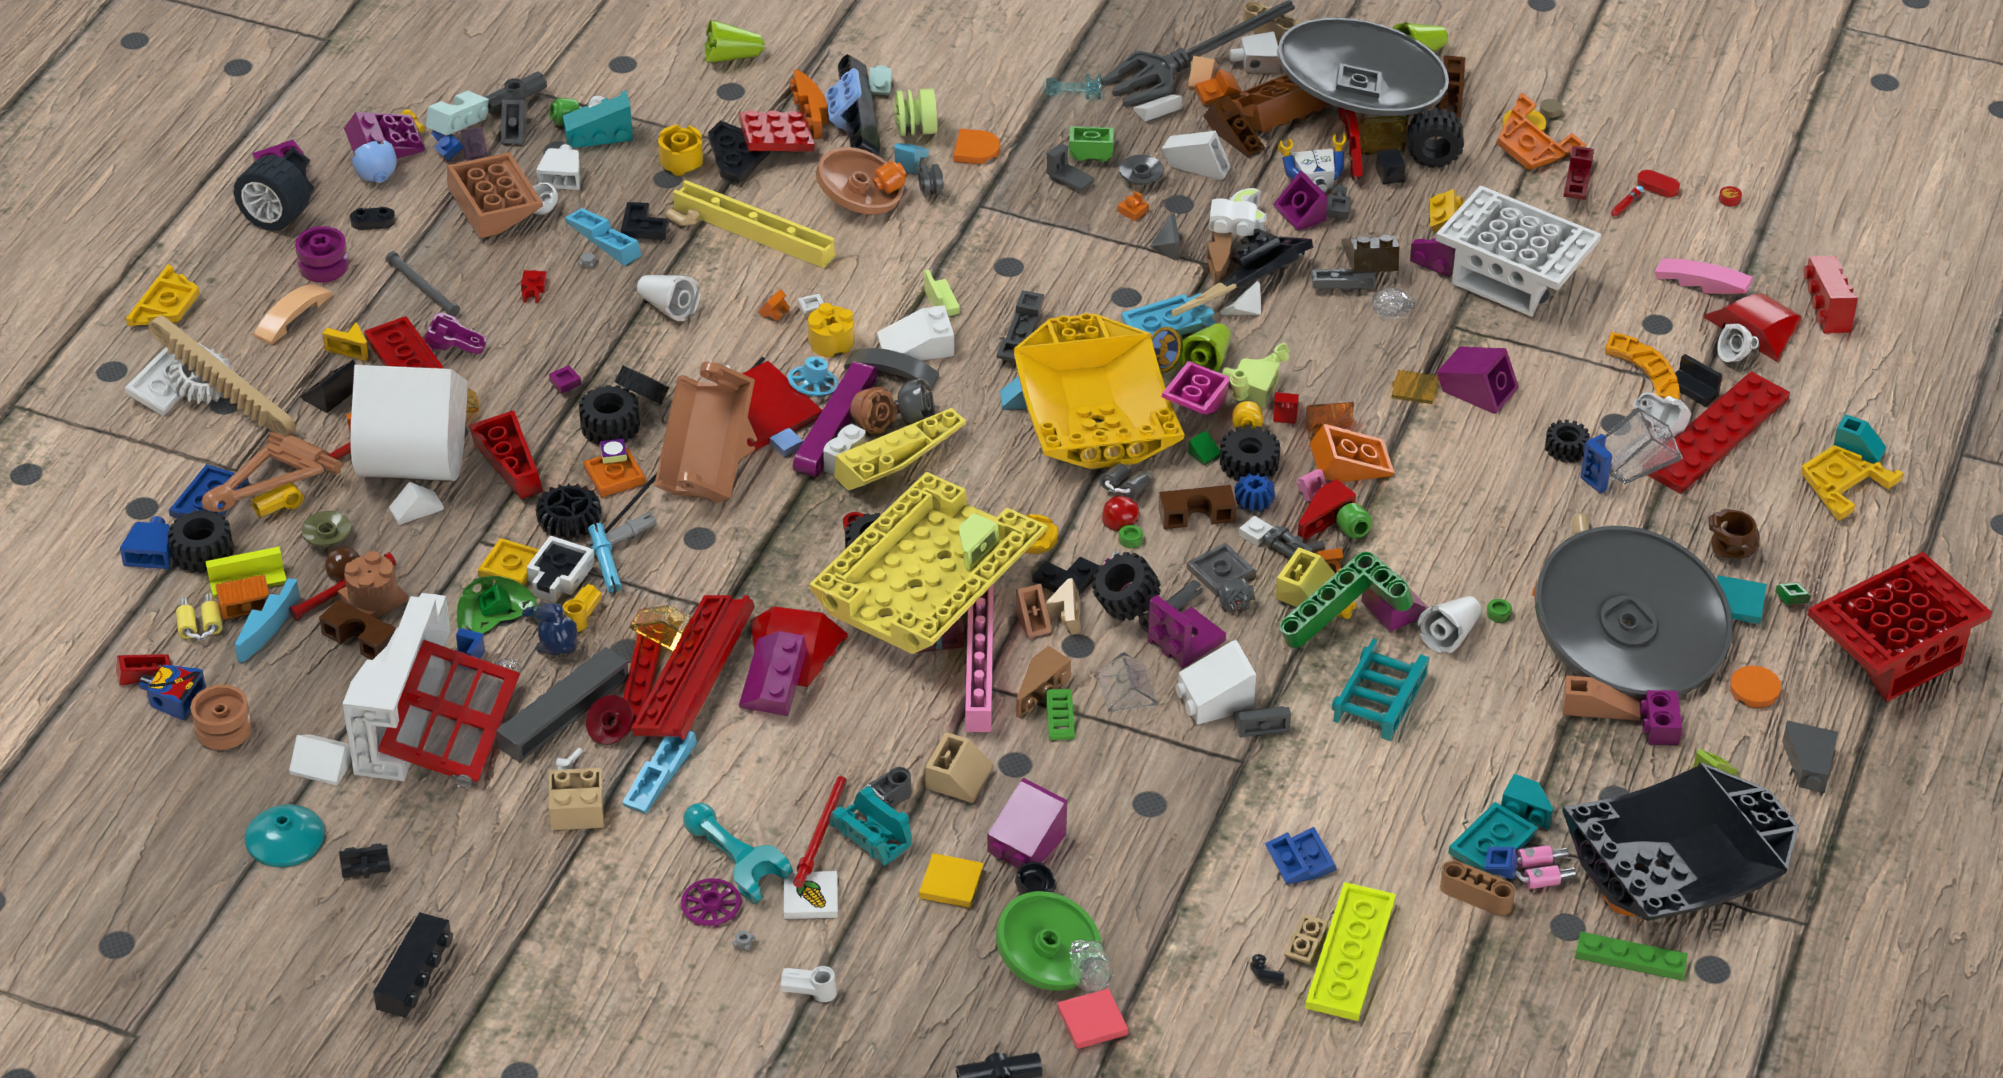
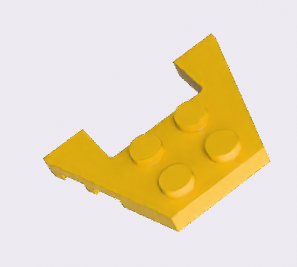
M1835 445L1803 464L1800 472L1838 521L1853 513L1855 509V504L1841 495L1843 492L1866 477H1871L1886 489H1889L1900 482L1904 474L1897 469L1894 472L1884 469L1879 462L1872 464L1864 461L1861 455Z

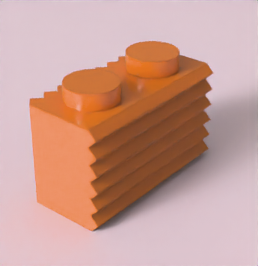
M263 574L261 576H251L246 579L242 578L241 580L237 579L236 581L232 580L216 584L223 620L249 615L251 610L262 611L270 595L266 577Z

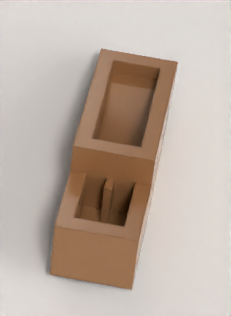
M1212 231L1211 242H1207L1206 260L1214 286L1226 278L1229 271L1232 244L1231 232L1216 233Z

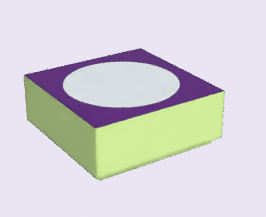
M624 439L600 441L603 464L627 461Z

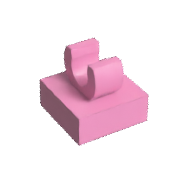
M1316 469L1298 478L1299 481L1297 482L1299 491L1303 493L1305 501L1310 502L1318 489L1327 484L1323 470Z

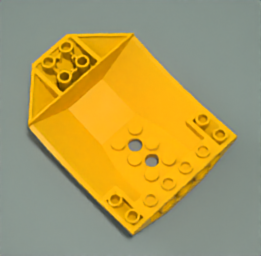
M1084 313L1077 316L1050 318L1014 348L1023 396L1044 455L1088 469L1113 467L1118 463L1124 465L1138 464L1184 439V432L1170 400L1161 397L1166 388L1157 362L1151 333L1098 314ZM1093 419H1102L1103 422L1096 423Z

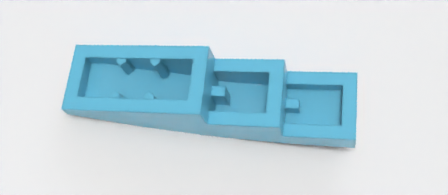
M288 578L280 595L270 594L262 611L251 610L235 643L238 662L243 663L262 648L289 617V607L296 605L300 598L297 579Z

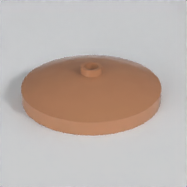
M850 147L832 149L822 156L816 169V178L823 192L835 203L857 213L869 215L887 213L898 205L903 194V187L890 194L885 193L883 190L879 191L873 182V179L876 178L875 169L884 165L887 161L862 149Z

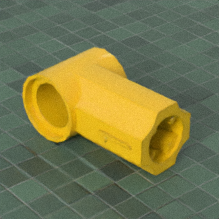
M289 483L252 498L251 505L255 514L260 518L283 507L295 509L302 504L304 496L294 483Z
M587 584L585 587H582L574 599L566 601L563 605L564 615L576 623L577 632L583 631L587 627V618L602 599L601 592L594 585Z

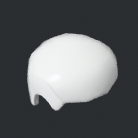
M540 182L532 187L542 200L543 207L533 212V214L545 215L555 207L558 193L550 183Z

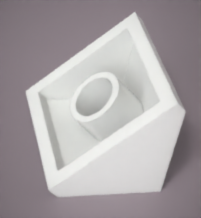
M297 735L289 773L338 786L352 762L349 744L315 735Z

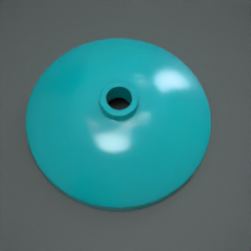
M293 804L278 805L264 810L252 819L245 831V844L251 857L271 867L294 866L310 859L321 848L325 838V830L321 818L311 809Z

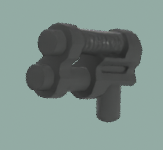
M1275 526L1272 534L1267 533L1263 538L1266 546L1276 549L1290 559L1298 547L1313 553L1325 550L1323 541L1306 545L1303 543V537L1292 535L1285 526Z

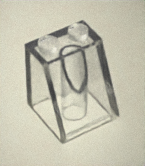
M1639 407L1634 409L1605 435V449L1612 454L1609 477L1613 480L1617 479L1625 485L1674 464L1683 458L1669 425Z

